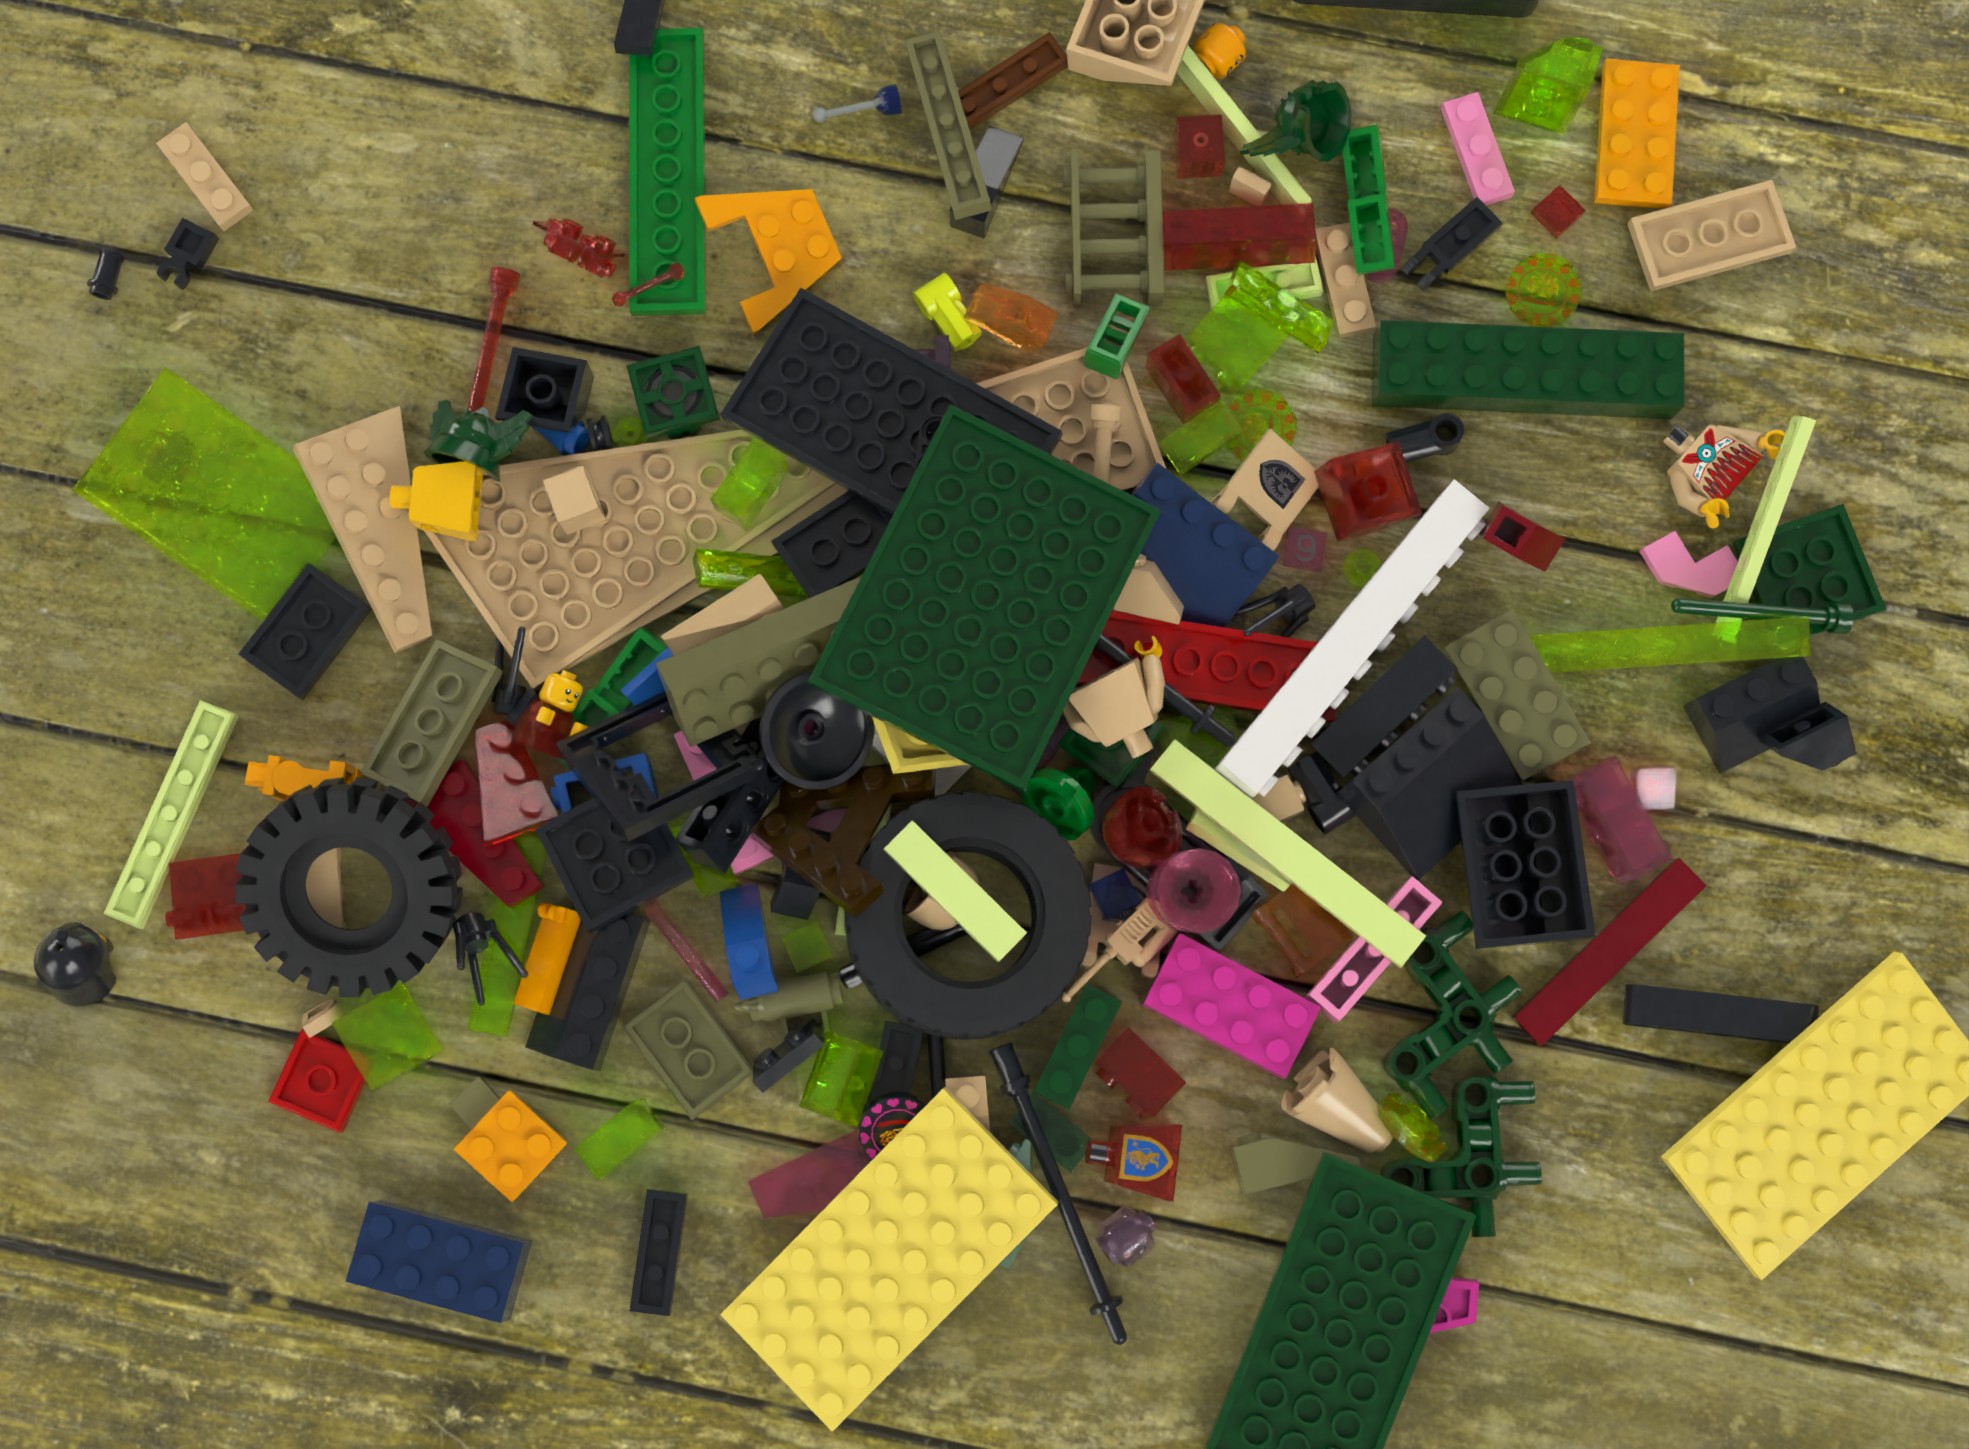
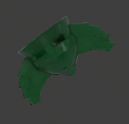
M1311 80L1307 84L1295 89L1292 93L1288 92V97L1285 100L1281 99L1279 111L1275 116L1277 126L1260 138L1253 140V142L1244 144L1240 150L1241 155L1250 154V157L1263 154L1265 157L1277 152L1281 154L1291 149L1297 155H1300V153L1309 154L1318 161L1329 162L1338 156L1343 149L1350 132L1352 113L1350 99L1345 88L1338 82L1328 84L1324 80L1320 82Z
M449 400L439 401L438 410L433 413V424L429 426L432 435L429 439L432 444L424 451V454L435 464L466 461L487 472L493 480L500 482V461L512 454V450L522 442V436L530 428L528 422L533 418V415L523 410L509 420L495 423L490 418L487 408L481 407L475 412L465 410V413L456 415Z

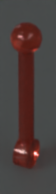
M674 263L669 267V271L624 293L615 292L612 296V302L620 307L626 303L627 299L671 278L679 280L684 276V268L681 264Z

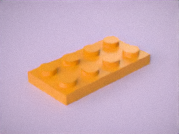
M1608 58L1604 61L1602 65L1594 203L1653 209H1666L1672 205L1680 65Z

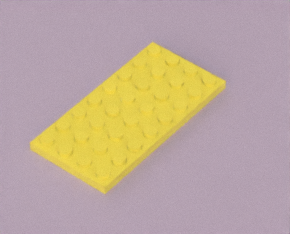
M1894 951L1676 1142L1661 1158L1753 1276L1763 1280L1969 1096V1041L1903 953Z
M944 1087L720 1315L833 1432L1059 1202Z

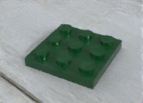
M1844 504L1776 527L1752 591L1756 604L1821 609L1832 602L1848 603L1854 611V622L1887 610ZM1747 536L1733 542L1738 558L1741 555ZM1763 620L1774 649L1826 632V629H1822L1819 624Z

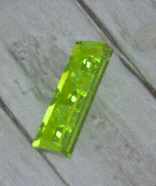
M1242 261L1238 264L1232 273L1224 294L1316 353H1319L1327 344L1334 321L1322 311L1313 308L1296 297L1289 290L1280 287L1263 276L1258 270L1252 269Z
M696 548L692 560L698 587L733 591L756 575L761 574L775 595L807 598V595L781 557Z

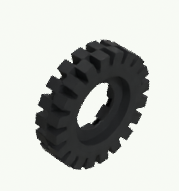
M343 777L323 780L316 788H313L310 784L294 792L286 801H282L256 826L246 841L249 845L240 853L235 871L242 873V877L234 885L236 904L246 905V910L239 916L246 935L257 932L261 938L254 946L255 950L266 962L277 956L283 962L277 972L294 983L302 974L309 978L308 990L324 995L328 993L332 986L339 987L340 997H360L366 988H370L372 994L376 995L392 990L398 980H401L403 984L419 974L426 963L429 964L448 937L457 919L454 916L461 906L463 887H458L457 881L462 875L459 856L450 857L448 850L452 846L453 841L445 827L443 826L437 830L432 827L429 822L435 815L421 802L414 808L405 803L408 793L392 785L384 792L377 790V780L357 777L351 784H345ZM335 848H356L371 854L384 866L392 884V899L387 912L380 920L365 928L345 929L328 923L316 913L307 896L306 878L312 863L323 853Z

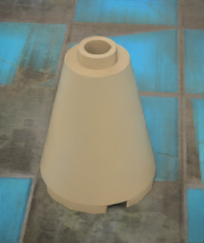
M1330 1048V1054L1322 1050L1309 1059L1293 1078L1298 1083L1294 1092L1291 1093L1286 1089L1283 1095L1281 1106L1288 1115L1367 1154L1383 1151L1392 1141V1122L1390 1120L1388 1122L1386 1114L1381 1115L1378 1108L1380 1106L1344 1058L1334 1048ZM1382 1119H1384L1389 1124V1128L1384 1124Z

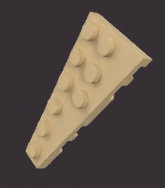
M400 406L295 444L293 451L394 653L430 639L432 631L418 531L409 521V509H395L390 506V490L392 485L411 486Z

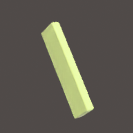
M913 821L884 848V851L997 962L1027 933Z

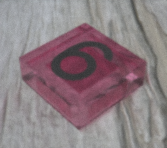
M1289 527L1283 566L1321 572L1327 533Z

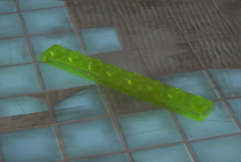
M1808 616L1529 635L1550 672L1811 656Z

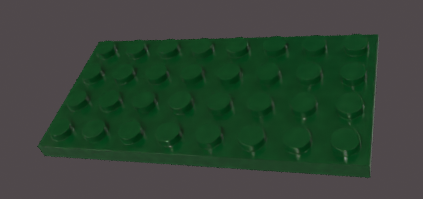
M1323 1151L1204 1449H1383L1476 1219L1475 1213Z

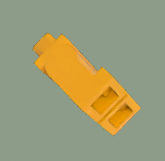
M269 755L267 764L249 761L245 785L257 787L263 795L282 802L286 801L294 792L310 784L313 788H316L323 780L343 777L345 784H351L357 777L367 779V777L360 773V769L346 762L330 760L329 770L324 771L310 769L297 762Z

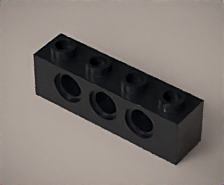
M761 717L750 721L741 735L764 761L763 767L754 773L755 779L695 808L675 838V841L696 864L723 874L731 866L751 834L750 829L758 823L784 781L770 767L763 754L759 736Z

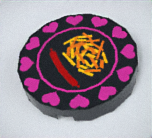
M890 1092L874 1099L871 1105L864 1110L860 1118L859 1141L864 1153L873 1160L926 1105L918 1100L917 1096L907 1092Z

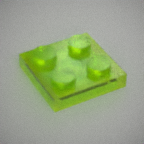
M403 983L332 1022L333 1028L371 1093L443 1052L438 1040Z

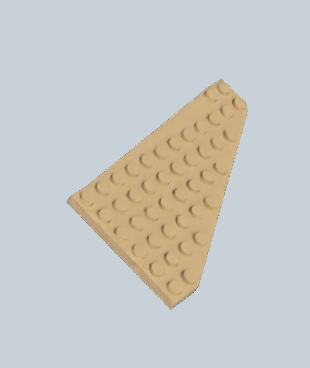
M734 430L500 465V482L493 480L491 475L484 471L477 541L464 540L425 530L424 532L511 658L518 628L521 626L525 627L526 632L519 670L536 692L543 687L550 673L561 675L562 670L567 671L634 634L639 627L644 628L774 557L778 552L771 542L773 539L849 490L743 430ZM583 466L592 480L606 520L567 535L557 521L543 480Z

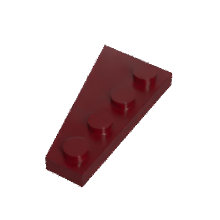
M462 759L451 766L427 807L435 815L429 823L435 830L443 826L445 827L453 841L448 851L454 856H459V861L503 903L513 909L545 886L468 762ZM409 798L405 800V803L412 808L418 804V802Z

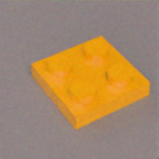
M509 1089L453 1150L513 1203L568 1141L514 1091Z

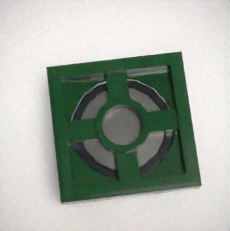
M700 345L626 365L646 439L665 434L670 439H681L683 436L682 432L685 431L694 436L702 430V424L720 420Z

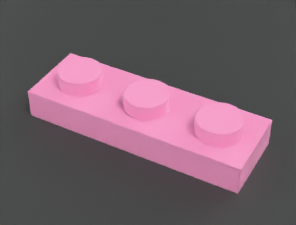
M1476 92L1443 102L1440 109L1473 198L1478 197L1485 205L1512 198L1515 190L1479 93Z

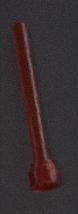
M492 267L488 284L491 285L490 292L493 293L467 406V410L472 412L484 406L508 297H512L514 291L518 290L521 275L511 269Z

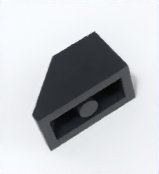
M1826 701L1758 734L1759 741L1778 755L1822 771L1835 767L1842 761L1857 754L1848 716Z

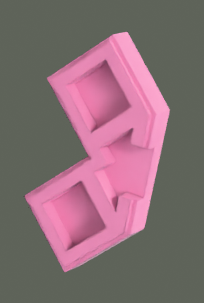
M1676 531L1639 551L1659 584L1696 592L1697 595L1713 598L1728 589L1738 563L1728 545L1695 563Z

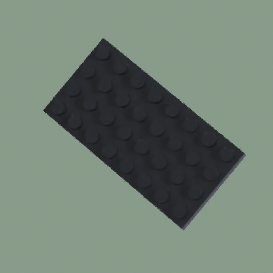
M800 288L720 414L727 422L892 515L914 474L921 423L931 415L940 414L944 416L950 404L1050 455L1063 436L1062 430L803 288ZM934 425L928 430L927 438L929 441L932 440L939 425Z

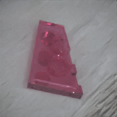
M855 1130L748 1181L764 1218L823 1211L871 1160L864 1153L859 1141V1133Z

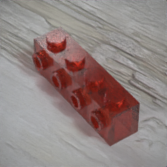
M1313 203L1163 211L1165 271L1315 263L1316 226Z

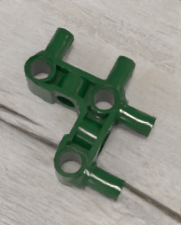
M1462 910L1437 928L1433 929L1430 927L1421 931L1426 935L1421 944L1425 945L1429 950V959L1425 964L1416 962L1412 955L1404 964L1408 975L1415 985H1421L1435 1004L1436 1015L1434 1016V1021L1417 1034H1408L1386 1054L1384 1059V1069L1387 1075L1396 1081L1401 1090L1411 1092L1430 1119L1437 1117L1450 1107L1430 1080V1072L1467 1045L1469 1047L1473 1045L1493 1074L1499 1072L1513 1061L1493 1034V1022L1496 1018V1012L1523 992L1510 975L1505 976L1483 993L1477 992L1450 956L1448 949L1473 931L1471 919ZM1464 1007L1470 1008L1476 1015V1023L1472 1029H1467L1460 1023L1459 1014ZM1402 1052L1407 1053L1413 1060V1069L1407 1075L1401 1074L1396 1068V1058Z
M1492 1076L1467 1077L1459 1080L1452 1089L1451 1102L1452 1120L1456 1122L1458 1150L1454 1152L1455 1156H1450L1449 1160L1427 1161L1420 1157L1395 1160L1385 1164L1380 1174L1391 1179L1393 1171L1402 1167L1409 1176L1407 1186L1436 1198L1465 1197V1200L1469 1201L1470 1212L1476 1215L1471 1229L1472 1237L1496 1236L1493 1200L1497 1199V1195L1506 1190V1186L1540 1185L1542 1183V1171L1539 1161L1504 1162L1501 1156L1498 1110L1500 1106L1535 1104L1536 1096L1533 1081L1498 1082ZM1470 1084L1478 1086L1482 1093L1481 1101L1476 1106H1471L1465 1099V1090ZM1481 1164L1486 1168L1488 1178L1485 1184L1477 1187L1471 1180V1171L1476 1165Z

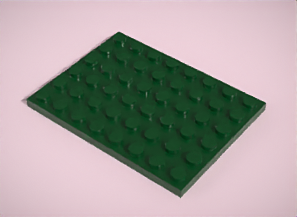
M950 404L810 676L808 685L1024 791L1161 510Z

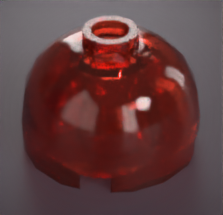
M1138 786L1122 794L1111 803L1103 819L1102 831L1107 847L1120 862L1128 866L1138 868L1155 866L1171 858L1172 853L1178 851L1181 846L1183 831L1176 810L1170 812L1164 803L1167 798L1161 792L1151 787Z

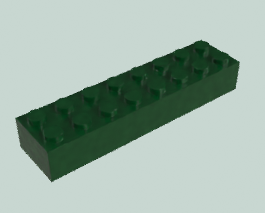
M1380 320L1373 334L1372 406L1672 419L1684 407V333Z

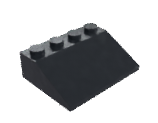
M1457 687L1337 794L1405 870L1416 880H1420L1461 842L1455 792L1523 784L1486 717Z
M1574 780L1455 792L1476 949L1549 944L1596 937Z

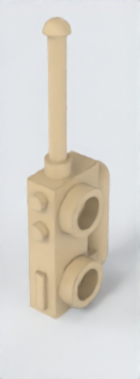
M1155 893L1148 895L1124 922L1120 920L1115 925L1117 929L1113 933L1109 931L1105 935L1107 939L1103 944L1107 948L1103 951L1104 954L1066 992H1063L1062 1000L1070 1002L1071 997L1109 959L1112 960L1115 956L1124 965L1131 961L1137 967L1145 966L1176 935L1177 927L1171 921L1176 914ZM1154 928L1157 932L1141 947L1138 942Z

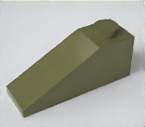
M1260 1132L1237 1137L1239 1145L1229 1147L1241 1194L1244 1195L1313 1178L1323 1151L1356 1165H1362L1360 1157L1275 1138L1262 1139Z

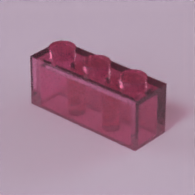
M1616 756L1569 779L1574 780L1578 810H1581L1588 822L1585 824L1586 831L1591 840L1602 847L1607 856L1604 858L1605 865L1615 879L1619 878L1621 883L1624 884L1673 859Z

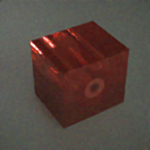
M1222 115L1177 117L1174 130L1177 179L1221 177L1225 163Z

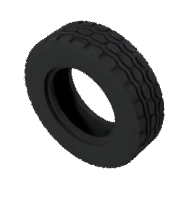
M964 791L963 793L952 792L936 795L935 798L924 799L911 805L908 809L902 810L880 828L867 845L857 865L881 882L884 893L856 918L845 911L846 941L854 967L870 994L880 1005L887 1009V1012L901 1022H905L910 1027L924 1033L955 1040L990 1038L1017 1029L1044 1013L1063 995V992L1072 983L1079 971L1080 964L1083 963L1089 944L1088 936L1091 934L1092 915H1090V908H1092L1090 891L1085 882L1087 878L1081 863L1074 856L1075 852L1065 837H1061L1057 833V828L1046 818L1036 815L1037 812L1020 802L1018 804L1012 802L1010 798L996 794L988 795L984 794V792ZM911 821L916 823L945 853L948 851L954 853L968 852L990 857L1006 866L1022 884L1031 909L1030 935L1021 956L1006 972L983 981L965 982L952 980L928 968L911 949L903 930L901 912L904 893L912 878L884 851V848Z

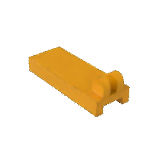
M543 902L538 907V915L542 919L525 966L528 977L521 978L513 1004L549 1015L581 919L574 910Z

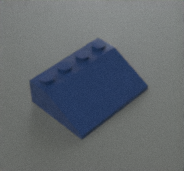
M1156 463L1147 471L1130 494L1161 510L1140 554L1145 555L1146 560L1155 562L1183 604L1184 609L1180 621L1225 627L1258 587L1279 558V555L1162 465Z

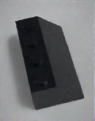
M628 913L591 934L586 931L582 921L580 922L550 1014L546 1015L537 1012L525 1046L526 1048L590 1070L601 1071L650 921Z

